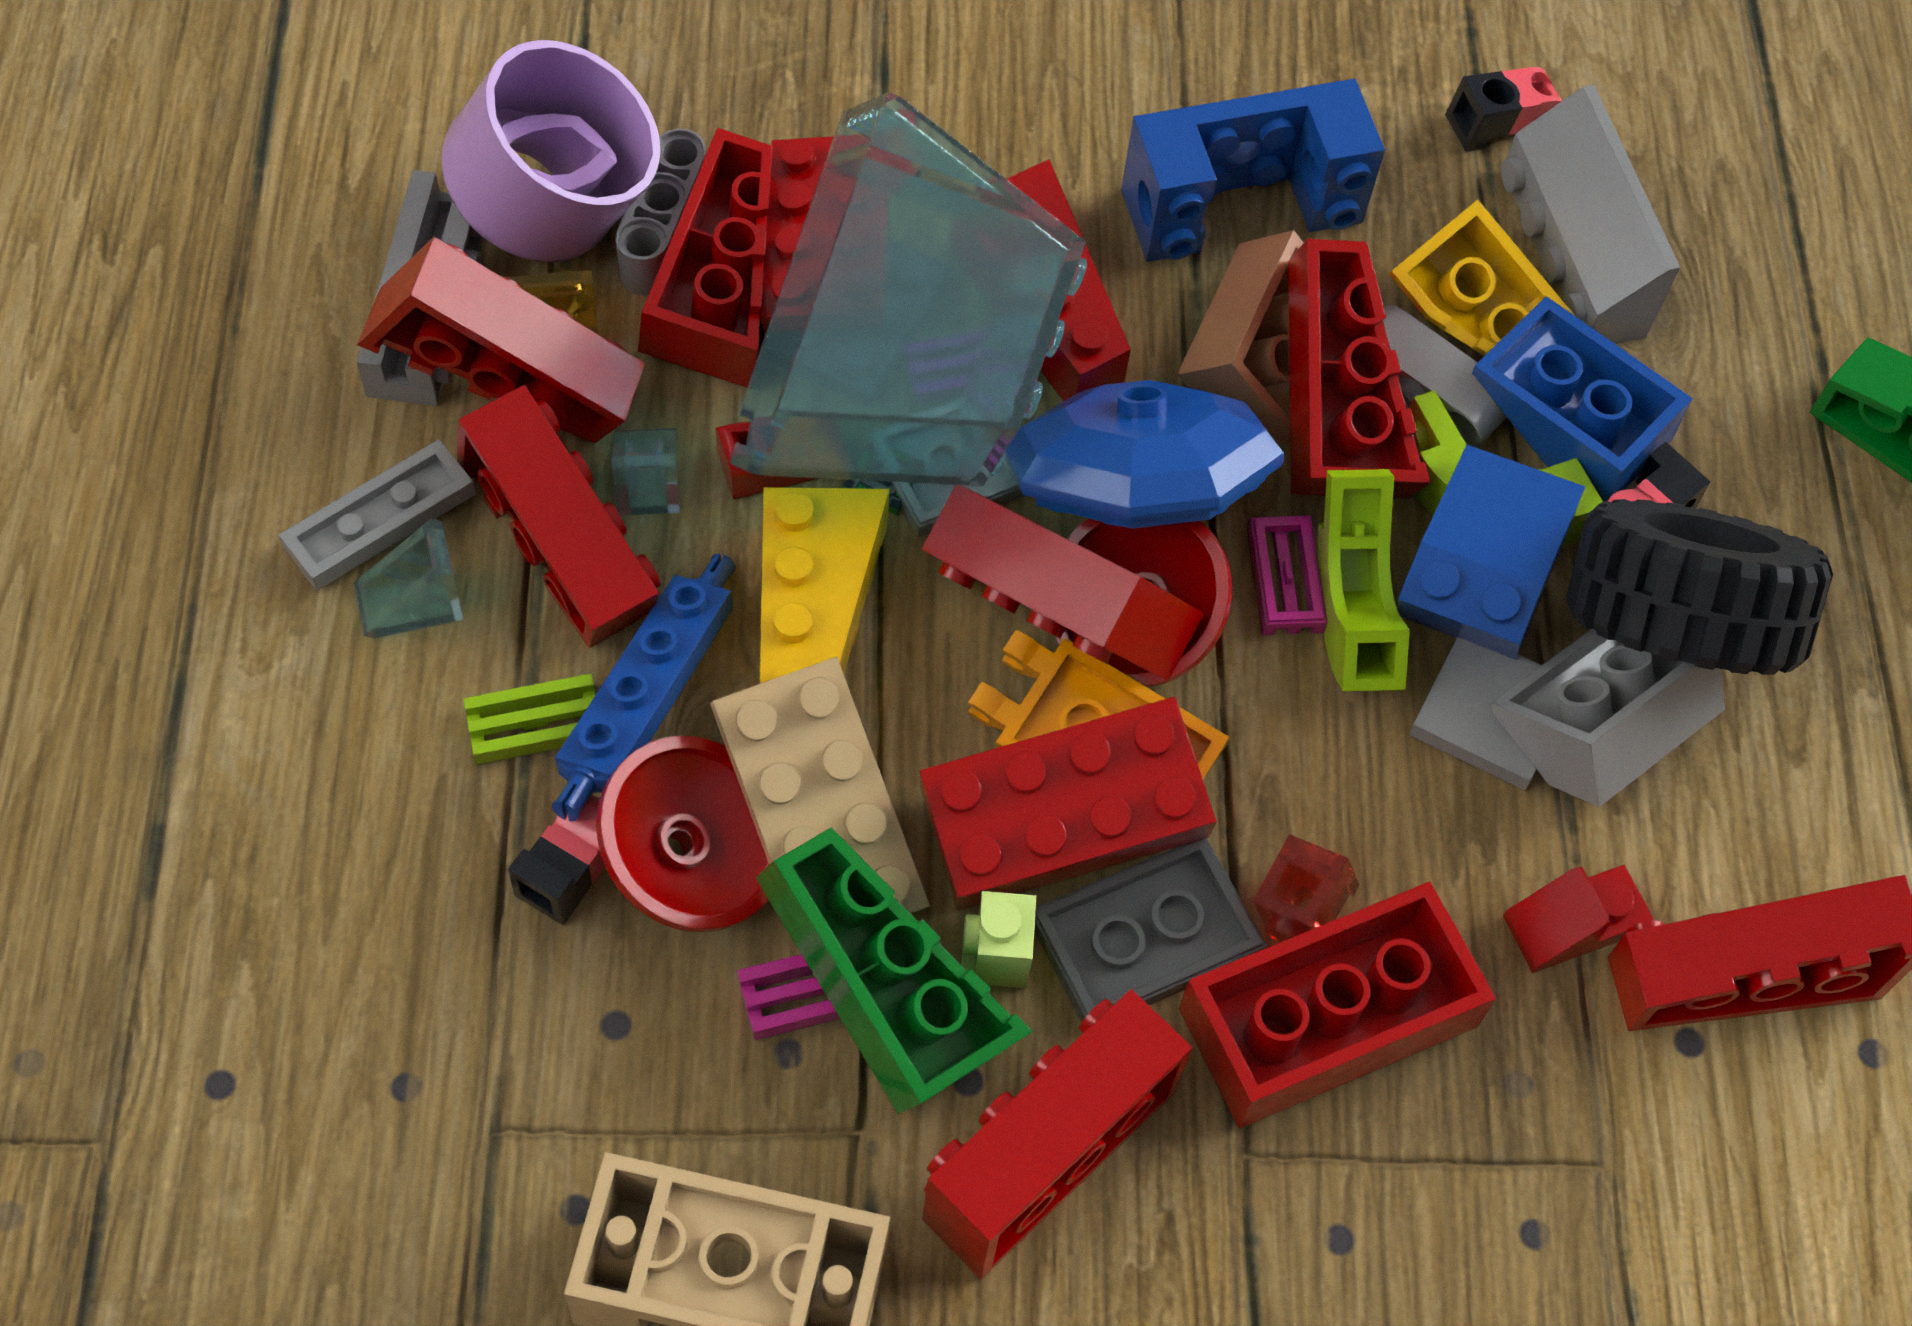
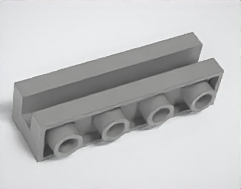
M412 171L376 297L380 288L433 237L446 244L460 248L468 257L483 265V256L480 248L485 238L475 231L464 219L455 206L449 192L440 191L435 172ZM385 345L381 346L378 354L361 347L357 359V366L366 397L438 406L443 384H451L455 374L436 366L432 375L407 366L411 356Z

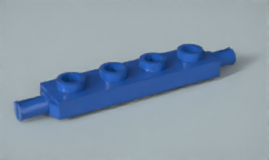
M719 553L714 554L700 578L689 579L674 574L557 753L555 760L559 775L567 780L568 783L557 800L553 802L552 809L562 819L565 820L568 815L569 821H576L592 793H602L608 778L618 765L635 750L651 741L734 608L731 591L723 589L727 580L736 569L735 563L728 556L724 555L721 560Z

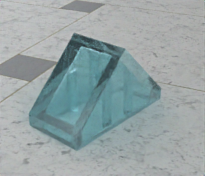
M677 428L616 430L612 451V469L619 514L680 513Z
M431 518L354 582L364 636L379 638L464 620L442 521Z

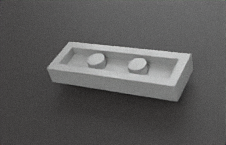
M438 439L280 533L279 538L284 550L315 590L318 591L476 495L474 482Z

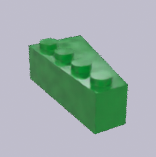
M1867 337L1829 379L1809 413L1912 483V357Z
M832 827L774 860L756 877L757 882L898 1114L922 1104L1033 1032L1017 1014L1011 1016L989 993L991 988L972 969L967 971L938 942L941 937L923 919L918 921L894 897L895 891Z

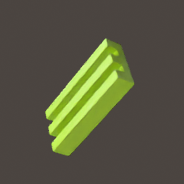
M592 674L463 698L476 765L561 748L577 723L485 741L484 735L523 728V730L547 726L549 722L582 716L595 697Z

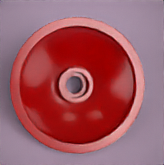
M1087 518L1067 538L1068 540L1141 576L1205 613L1169 681L1115 653L1112 654L1107 664L1146 687H1154L1168 683L1186 674L1208 655L1220 638L1228 619L1232 601V579L1225 552L1217 538L1204 523L1194 521L1131 529ZM1066 628L1061 638L1056 636L1055 638L1058 644L1061 643L1063 638L1074 643L1078 634Z
M670 736L645 744L618 765L608 778L599 800L596 818L597 841L609 876L623 896L635 908L656 922L674 929L688 932H713L741 923L766 904L768 898L757 882L756 877L769 866L725 745L696 736ZM669 838H673L680 843L683 850L682 856L675 854L668 844Z

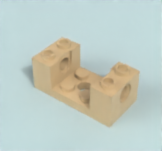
M605 1152L564 1297L573 1324L580 1326H647L648 1321L669 1326H870L888 1248L891 1217ZM734 1241L747 1248L751 1255V1260L744 1272L734 1277H722L711 1270L708 1265V1257L711 1251L720 1243Z

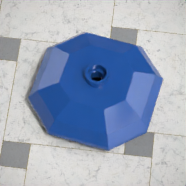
M1153 380L1107 384L1080 391L1023 425L1005 448L1007 462L1023 495L1034 497L1037 506L1045 507L1055 512L1069 513L1102 521L1109 525L1123 526L1131 529L1210 520L1214 516L1225 512L1228 506L1248 492L1256 490L1266 480V477L1281 467L1284 462L1283 451L1246 402Z

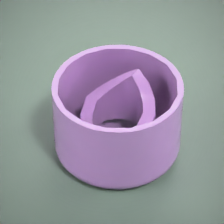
M537 40L522 43L509 49L496 61L449 126L442 146L441 165L446 187L455 206L464 219L483 238L503 251L524 259L539 262H562L577 258L598 245L647 188L658 169L660 140L656 123L646 102L632 83L615 67L599 56L578 46L559 41ZM516 152L527 154L541 162L552 175L537 169H531Z

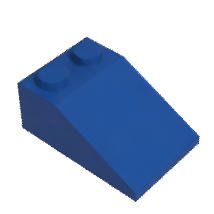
M1547 296L1474 366L1472 374L1545 465L1550 467L1577 458L1603 502L1608 501L1614 493L1625 490L1640 474L1648 456L1663 443L1667 442L1669 444L1673 440L1693 399Z
M1466 445L1421 541L1399 595L1398 612L1400 616L1517 660L1584 493L1585 486Z

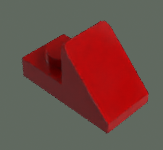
M1625 864L1590 877L1587 876L1581 866L1573 868L1507 909L1503 914L1532 973L1617 943L1628 928L1639 923L1655 921Z

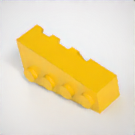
M764 487L760 684L836 656L845 676L852 646L855 644L860 626V617L865 599L870 591L875 573V564L879 550L883 545L887 531L889 489Z

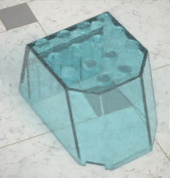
M887 92L844 111L742 400L739 415L751 419L746 445L735 443L731 453L730 464L757 475L984 486L989 476H994L997 473L1005 451L1019 431L1023 418L1030 419L1038 407L1043 391V383L1037 381L1045 356L1051 358L1062 340L1065 322L1060 320L1059 316L1067 295H1075L1084 278L1087 260L1081 258V254L1086 241L902 97Z

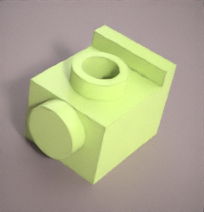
M982 891L979 914H966L964 917L961 965L967 971L972 969L987 985L1015 988L1027 987L1033 960L1036 895Z

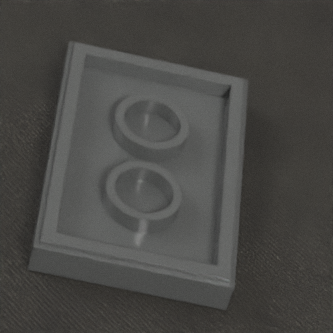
M1207 838L1170 849L1041 904L1035 910L1034 932L1081 1022L1104 999H1108L1114 1005L1132 989L1148 1005H1151L1185 990L1189 979L1267 948L1264 939Z

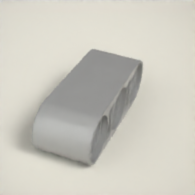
M672 129L659 136L660 160L656 174L647 188L625 212L617 230L615 241L619 277L622 285L628 291L637 295H649L707 153L704 139L698 133L689 129Z
M1384 305L1387 317L1383 322L1391 350L1396 349L1401 369L1398 378L1406 409L1410 408L1413 397L1435 390L1466 444L1479 448L1507 416L1472 374L1473 368L1478 362L1405 310L1394 305Z

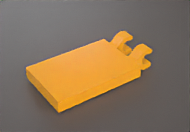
M1015 630L1002 650V653L1005 654L1002 663L1019 674L1033 677L1037 680L1020 705L1007 698L992 686L981 682L968 701V705L971 706L968 714L989 727L1003 731L996 741L995 748L1166 698L1111 665L1072 646L1073 642L1066 638H1063L1053 653L1028 635ZM1180 708L1204 781L1225 748L1229 737Z

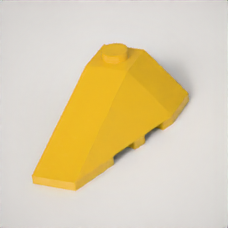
M1478 199L1388 273L1426 320L1483 356L1546 296L1573 314Z

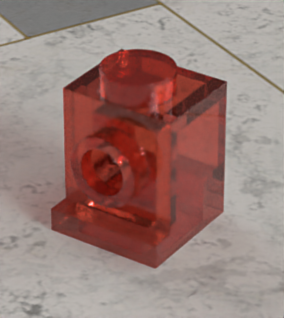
M1289 834L1256 894L1253 903L1263 923L1267 924L1264 929L1265 932L1280 943L1336 920L1349 895H1355L1360 884L1347 857ZM1311 900L1306 910L1298 907L1302 902Z

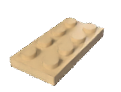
M837 656L713 700L710 703L769 865L774 860L832 827L895 891L894 897L910 913L930 906Z

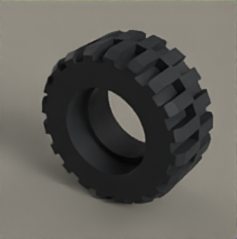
M1615 499L1612 502L1604 501L1586 516L1566 600L1573 617L1577 618L1578 623L1585 628L1596 630V634L1603 638L1623 643L1627 648L1639 652L1646 651L1658 655V658L1673 662L1691 663L1695 667L1714 670V668L1728 670L1731 673L1748 674L1749 672H1758L1762 675H1773L1778 671L1783 673L1793 671L1810 657L1833 577V571L1828 556L1824 555L1820 548L1808 545L1806 540L1797 536L1787 535L1782 530L1771 526L1756 524L1752 520L1738 516L1732 517L1719 514L1713 510L1685 507L1682 504L1666 502V504L1655 503L1651 500L1640 499L1636 501Z

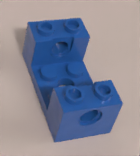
M1354 78L1133 116L1121 192L1146 262L1166 258L1177 260L1202 251L1206 233L1203 225L1206 204L1213 201L1214 195L1226 190L1254 185L1269 186L1278 181L1289 179L1309 233L1326 229L1343 230L1354 224L1363 223L1385 148L1358 83Z

